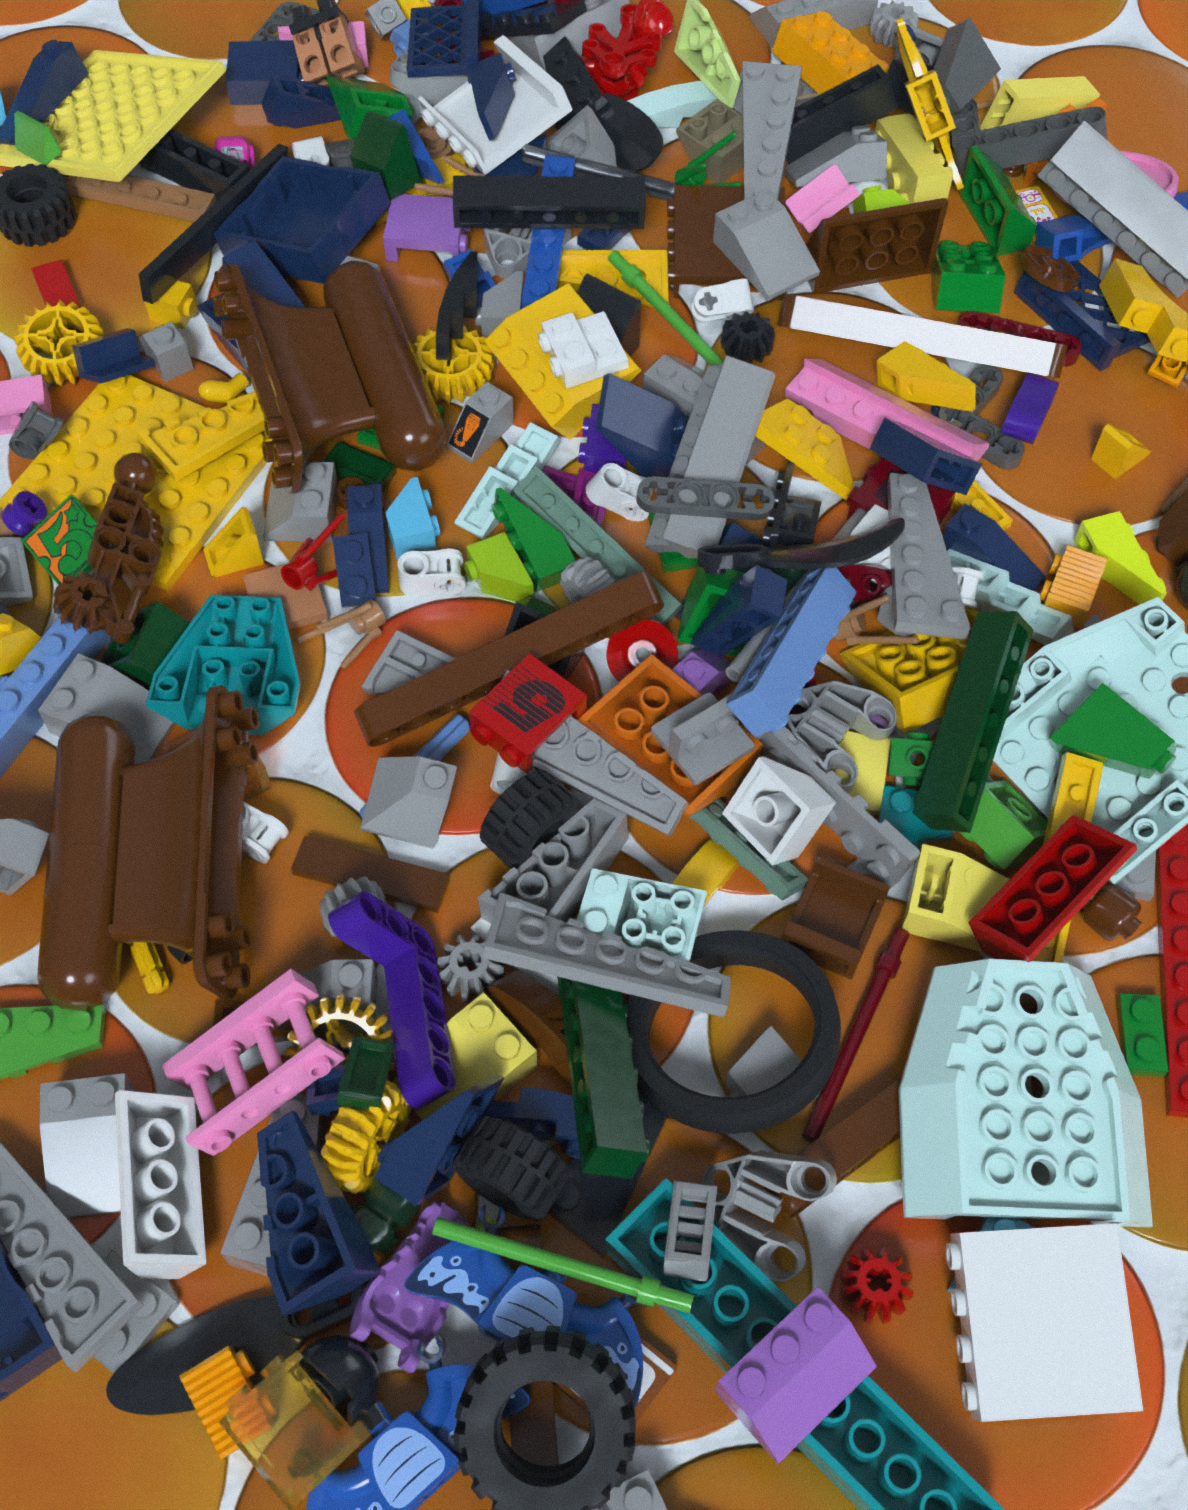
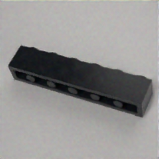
M453 176L454 228L644 229L646 211L645 177Z

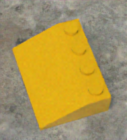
M568 283L508 316L484 342L549 425L571 440L583 428L584 417H591L592 404L600 403L603 377L566 389L561 377L555 378L549 362V358H551L549 352L543 353L539 344L538 334L542 333V322L569 313H573L576 320L594 315V312ZM624 350L628 358L629 368L612 373V375L630 382L642 370Z
M964 607L971 629L979 611L974 608ZM889 630V631H887V632H885V633H883V634H881V635H878V636H897V635H896L895 633H893L891 630ZM911 634L909 637L919 638L917 644H859L841 652L840 655L842 661L862 688L874 691L892 703L897 713L895 725H897V729L906 734L944 716L947 699L952 692L958 673V665L963 658L968 643V636L967 639Z

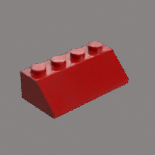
M1072 815L968 922L982 952L994 959L1031 962L1137 850L1136 844L1078 816Z

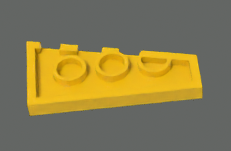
M563 250L559 288L569 283L575 291H578L584 276L588 273L640 300L641 305L653 307L634 287L630 288L621 279L622 274L608 261V256L615 250ZM616 250L630 265L634 264L644 274L643 278L669 304L667 250Z
M255 392L228 400L227 406L220 409L208 407L197 411L198 416L179 422L178 418L167 421L162 429L150 432L148 428L138 431L139 441L177 482L265 430L264 416Z

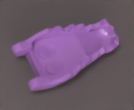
M432 1201L427 1204L413 1230L407 1235L393 1255L380 1267L381 1273L367 1283L357 1301L350 1325L349 1337L360 1343L372 1331L401 1349L398 1367L408 1373H413L421 1360L417 1355L419 1341L423 1338L426 1349L447 1318L446 1310L450 1303L407 1292L404 1287L405 1280L425 1258L442 1246L452 1242V1240L432 1234L437 1217L470 1227L460 1213L447 1206L445 1202Z

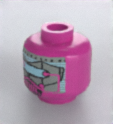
M219 136L216 138L215 147H211L247 164L249 171L255 165L253 145L248 144L247 140L242 136Z

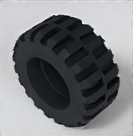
M547 1326L545 1331H534V1328L530 1327L520 1330L518 1336L511 1339L508 1336L495 1343L494 1348L488 1354L484 1353L476 1363L458 1401L455 1413L457 1422L453 1432L454 1446L460 1450L461 1455L458 1463L463 1476L470 1474L473 1479L471 1489L480 1500L487 1496L493 1501L491 1510H587L593 1505L600 1509L610 1500L612 1488L621 1486L627 1475L628 1462L632 1461L635 1449L636 1416L632 1390L628 1388L626 1383V1376L619 1363H613L609 1358V1351L599 1342L596 1345L591 1344L586 1340L587 1335L576 1330L573 1331V1334L560 1332L561 1326ZM537 1381L557 1382L569 1387L584 1400L590 1415L591 1430L584 1449L573 1459L553 1466L533 1464L517 1455L506 1442L502 1431L504 1407L511 1395L526 1384Z

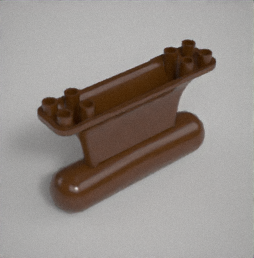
M349 261L337 266L328 274L323 286L326 307L321 308L292 307L266 299L247 283L236 263L227 264L226 271H216L214 273L217 292H225V295L213 298L215 316L228 317V320H221L223 339L236 341L240 355L244 358L264 416L266 436L268 439H272V441L262 443L263 457L266 463L276 462L279 466L271 468V479L275 489L286 488L289 494L300 492L303 467L313 451L335 437L357 431L373 429L382 453L392 465L400 470L418 472L433 466L438 461L447 446L446 428L387 283L378 270L369 263L360 261Z
M222 685L209 688L206 696L204 718L195 734L172 752L135 764L136 747L131 732L122 721L106 714L83 715L68 723L62 731L57 745L37 968L39 989L50 1003L61 1009L85 1011L102 1005L115 992L121 969L122 943L131 942L163 944L187 953L193 958V971L199 985L220 998H233L239 988H247L249 986V967L246 963L240 964V949H248L252 943L251 930L247 924L241 925V918L239 917L244 787L247 786V765L257 764L258 762L257 746L253 741L248 742L249 730L259 728L260 719L255 707L244 708L243 699L239 691L229 692Z

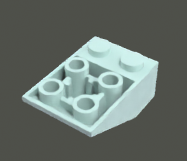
M592 868L577 921L585 923L584 930L603 937L606 936L607 932L621 936V941L630 947L640 949L641 947L648 946L664 952L668 956L690 962L707 891Z

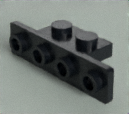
M789 460L786 472L779 471L776 489L774 490L775 502L768 515L762 545L766 547L777 546V544L795 545L812 544L814 542L822 501L789 495L794 470V463Z

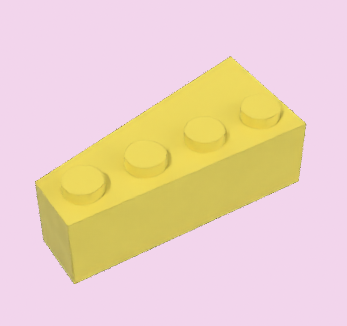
M907 113L877 119L874 132H878V135L887 141L886 174L888 176L889 188L894 189L911 204L940 198H947L948 200L954 171L951 167L943 166L945 159L941 153L934 154V143L931 140L926 141L924 139L923 132L915 117Z

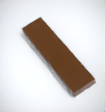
M304 836L291 867L293 875L337 886V883H346L350 878L356 881L361 877H367L369 881H376L378 887H381L386 897L385 899L436 913L440 909L450 881L449 874L307 836Z

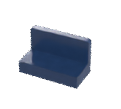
M127 328L72 345L79 377L97 383L108 382L155 366L153 358L140 355L136 332L133 329Z

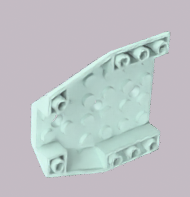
M1159 597L1045 645L1029 658L1022 666L993 759V763L1048 820L1063 754L1056 752L1052 748L1049 738L1102 683L1175 740V761L1164 773L1160 774L1156 771L1150 779L1103 766L1091 823L1133 842L1137 846V850L1109 879L1113 885L1188 824V693H1177L1171 687L1175 679L1188 677V634L1185 632V622Z
M984 959L933 968L898 1088L904 1218L948 1219L954 1216L1104 1221L1109 1222V1224L1117 1223V1226L1153 1227L1141 1098L1092 977L1068 963L1040 961L1028 963L1022 960ZM1022 993H1027L1034 997L1038 1006L1036 1014H1029L1022 1009L1019 1001ZM1028 1076H1034L1041 1081L1044 1090L1041 1098H1035L1027 1092L1025 1081ZM1034 1162H1041L1048 1168L1050 1179L1046 1186L1038 1184L1033 1179L1031 1168Z

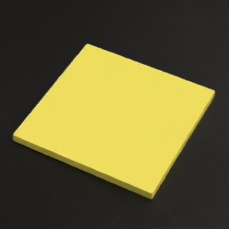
M94 50L82 61L89 74L43 122V124L49 127L62 150L59 156L45 165H47V168L52 167L56 169L58 174L121 182L224 74L226 69L222 61ZM0 144V166L14 168L19 165L22 167L27 164H34V166L41 164L18 151L15 145Z

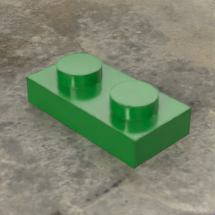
M1120 993L1115 999L1120 1048L1131 1075L1164 1077L1169 1071L1160 995Z

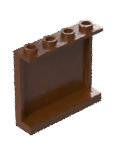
M674 185V198H668L667 217H673V220H668L667 239L673 240V243H668L667 248L668 262H673V265H668V285H673V298H678L679 284L719 285L736 279H747L713 243L715 213L743 201L744 186ZM781 187L778 201L785 207V188ZM783 294L773 298V300H782Z

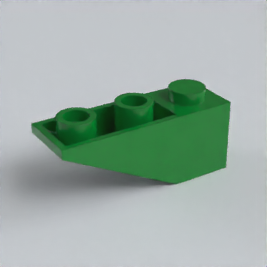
M501 487L496 489L494 503L491 504L493 515L499 524L503 522L507 530L506 535L530 576L535 591L539 592L559 584L561 572L566 569V566L576 561L563 534Z

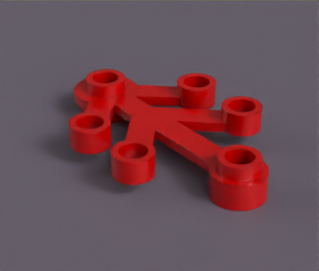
M626 4L621 7L620 23L622 28L617 40L606 30L603 24L593 23L589 26V39L584 40L582 43V55L587 58H596L599 61V71L609 79H619L627 74L628 68L639 62L643 63L646 68L654 67L657 62L656 51L662 49L663 37L656 32L648 33L644 37L630 41L633 34V17L637 7L636 4ZM599 42H602L611 52H605L600 47ZM641 50L638 54L625 57L626 54Z

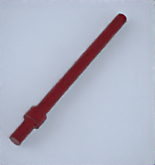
M896 928L885 952H881L873 967L876 971L838 1054L832 1074L823 1087L802 1134V1137L807 1141L813 1143L820 1137L890 978H895L902 964L899 958L910 936L903 929Z

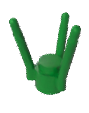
M731 132L699 157L689 161L687 166L678 169L675 173V183L694 186H742L741 182L704 185L706 180V164L702 162L734 139L737 135L736 132Z

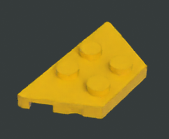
M789 398L765 409L755 436L837 495L847 500L854 488V483L840 435L831 426L823 424L809 414L805 407L797 405Z

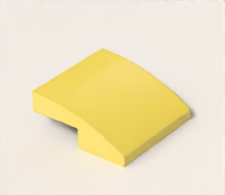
M848 731L844 740L839 743V746L852 757L858 768L856 784L849 795L854 798L859 794L869 804L866 811L869 814L879 815L891 739L873 740L861 733ZM841 769L833 770L842 779V785L850 781V776L846 771Z

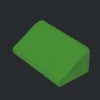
M17 111L14 113L15 146L18 151L43 165L49 163L62 153L59 144L47 125L22 112Z

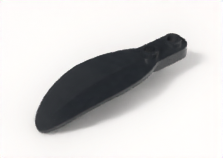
M604 93L608 102L595 115L615 146L617 167L633 172L645 170L653 164L662 151L663 136L649 116L632 103L615 95Z
M897 518L861 533L822 543L770 547L759 544L703 546L698 548L697 565L704 568L705 573L712 575L725 574L726 569H739L742 572H748L756 565L764 568L824 569L848 566L867 560L894 543L905 529V520Z
M362 1284L352 1290V1299L346 1306H340L339 1297L306 1308L311 1311V1319L304 1325L299 1324L298 1318L300 1313L306 1309L283 1315L276 1296L247 1299L204 1314L171 1331L127 1360L108 1381L106 1389L107 1398L115 1408L139 1415L153 1416L194 1411L196 1409L179 1375L227 1346H233L236 1353L242 1349L245 1351L255 1370V1374L250 1376L249 1379L252 1385L256 1386L287 1364L299 1352L307 1340L352 1320L357 1301L365 1287Z

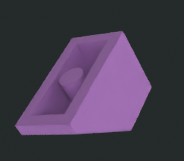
M706 650L691 651L672 669L673 672L702 695L711 693L715 697L731 681L725 672L731 662L724 656L719 657Z

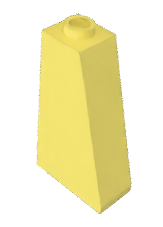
M1085 76L1004 80L980 127L981 130L1055 115L1069 104L1076 109H1081L1099 98L1100 93Z

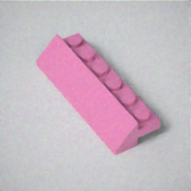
M804 358V368L785 388L786 398L811 410L812 416L823 424H828L835 432L870 449L884 418L908 425L976 461L989 448L990 443L824 359Z

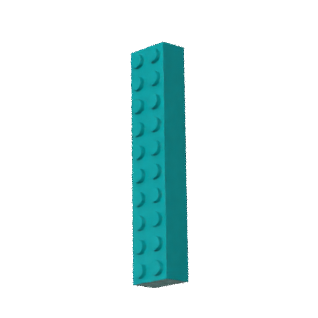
M665 1178L605 1239V1250L627 1275L640 1278L643 1275L661 1280L660 1285L694 1295L690 1314L660 1304L657 1305L726 1374L797 1305L714 1224L708 1280L697 1281L665 1276L663 1274L664 1257L674 1186ZM681 1200L680 1205L696 1207L691 1201ZM679 1218V1222L705 1224V1221ZM677 1236L676 1239L695 1243L703 1242L702 1239ZM869 1376L797 1445L802 1453L859 1510H1005Z

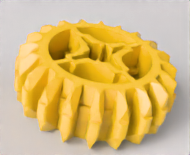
M59 300L57 305L52 307L46 301L45 309L40 311V309L34 307L35 315H24L26 324L17 325L19 335L14 337L15 344L17 345L15 348L16 354L21 360L23 368L30 372L32 376L42 374L47 385L51 384L54 380L61 387L65 380H69L70 383L75 385V378L79 376L72 345L104 336L105 333L102 327L99 326L100 324L96 316L90 314L85 306L79 308L72 301L66 307L65 303ZM68 328H74L83 333H77L76 330H69ZM37 353H44L45 356H52L53 359L44 358Z
M464 325L463 339H450L449 360H436V331L427 329L425 336L417 335L416 343L411 344L435 403L441 399H445L448 405L453 399H458L462 403L464 397H471L486 382L491 383L494 370L493 352L484 342L486 338L479 337L477 330L468 332Z
M339 994L336 997L335 1007H333L328 997H323L320 1000L321 1011L313 1004H310L305 1009L313 1031L325 1022L328 1029L325 1033L327 1043L334 1047L339 1042L342 1048H350L354 1036L387 1041L393 1037L392 1028L385 1030L380 1028L388 1020L387 1015L382 1014L374 1019L371 1016L376 1008L374 1003H370L365 1011L359 1009L361 1004V997L359 996L354 997L351 1006H346L345 995ZM338 1019L349 1020L358 1024L368 1035L365 1033L358 1035L350 1034L346 1031L343 1022L339 1023ZM290 1031L287 1036L289 1041L297 1044L285 1050V1055L290 1058L302 1050L295 1031ZM348 1055L336 1066L346 1064ZM393 1059L391 1062L390 1070H394L396 1066V1061H394Z
M388 1080L383 1093L381 1108L369 1107V1110L343 1106L339 1108V1113L335 1120L331 1121L332 1126L329 1133L325 1136L326 1143L321 1149V1155L339 1188L343 1191L348 1190L356 1194L359 1191L364 1192L369 1186L375 1184L377 1180L374 1177L381 1165L377 1159L382 1148L390 1139L395 1140L405 1133V1127L409 1123L408 1115L411 1111V1106L403 1098L398 1085Z

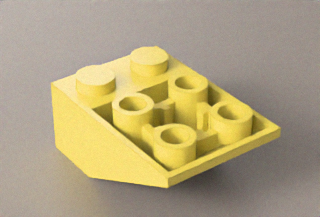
M922 844L921 854L916 859L901 929L909 934L982 952L968 922L1010 879L962 853Z

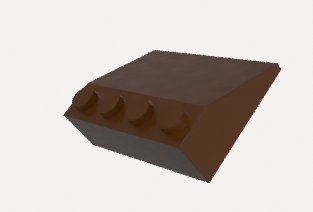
M947 198L822 219L806 243L810 254L820 270L819 276L808 281L813 294L931 273L948 206Z

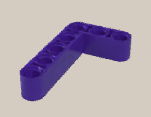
M361 891L330 911L328 914L329 925L340 940L384 966L399 1087L408 1105L419 1110L453 1091L456 1087L434 942L422 926L371 893Z

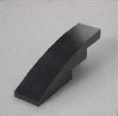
M471 251L446 288L438 313L436 360H449L450 339H463L464 318H476L477 251Z

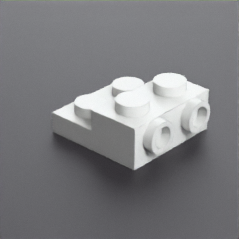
M604 311L579 320L575 319L573 313H569L541 323L542 333L538 334L539 344L543 353L549 352L551 356L549 362L555 378L561 377L566 389L604 377L608 373L612 374L629 368L628 358Z

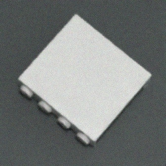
M504 35L494 41L498 52L502 54L505 64L511 62L517 80L512 82L515 96L495 139L489 141L478 116L472 85L468 84V81L433 107L422 96L417 98L423 108L420 114L425 123L430 128L434 126L439 137L443 141L447 139L457 155L461 153L466 163L472 169L476 166L485 175L573 110L563 86Z
M1117 1223L950 1234L951 1243L946 1244V1260L949 1270L955 1271L956 1288L951 1290V1305L954 1315L960 1316L962 1335H957L956 1349L960 1363H965L967 1382H962L961 1393L964 1408L966 1411L971 1412V1418L985 1422L1143 1411Z

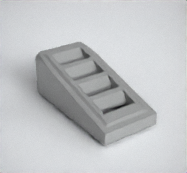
M674 1180L663 1274L665 1276L697 1281L708 1280L717 1186ZM681 1200L707 1203L705 1209L682 1206L680 1204ZM679 1218L705 1221V1224L679 1222ZM677 1236L702 1239L703 1242L695 1243L676 1239Z

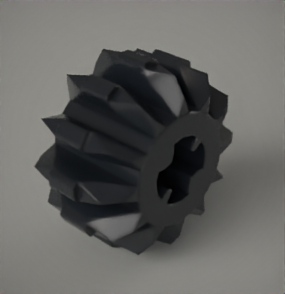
M745 310L742 316L733 313L732 318L725 320L720 339L721 348L725 349L724 352L727 356L734 357L735 359L746 361L750 364L753 360L762 363L765 356H769L773 350L775 341L774 327L770 324V318L761 319L759 312L755 315H749L747 310Z

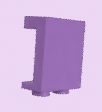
M400 194L391 199L383 235L386 261L398 262L401 248L450 252L452 257L466 252L468 249V235L465 233L466 231L470 232L471 228H454L453 198Z

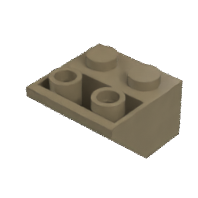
M718 99L677 128L676 133L690 160L699 157L731 132H736L737 135L734 139L702 162L706 164V178L713 183H724L744 167L743 115Z

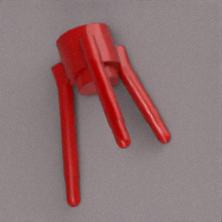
M340 513L314 541L311 538H307L290 561L281 568V576L289 587L299 590L305 586L309 591H312L317 585L337 577L336 569L316 577L318 565L312 554L345 519L344 513Z

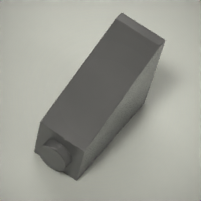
M968 18L947 30L933 70L937 73L949 110L953 114L960 111L1001 68L972 19Z

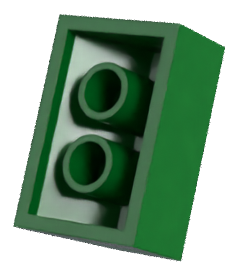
M977 145L971 146L962 180L964 188L959 192L961 199L990 247H993L997 257L1025 250L1027 246L1031 245L1037 230L1034 217L1030 216L1021 196L1017 195L1008 175L1004 174L1000 165Z

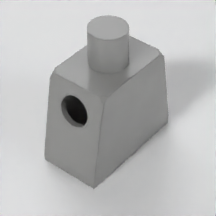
M770 1026L727 1073L725 1085L732 1093L730 1097L754 1094L776 1085L791 1074L801 1063V1060L774 1028Z

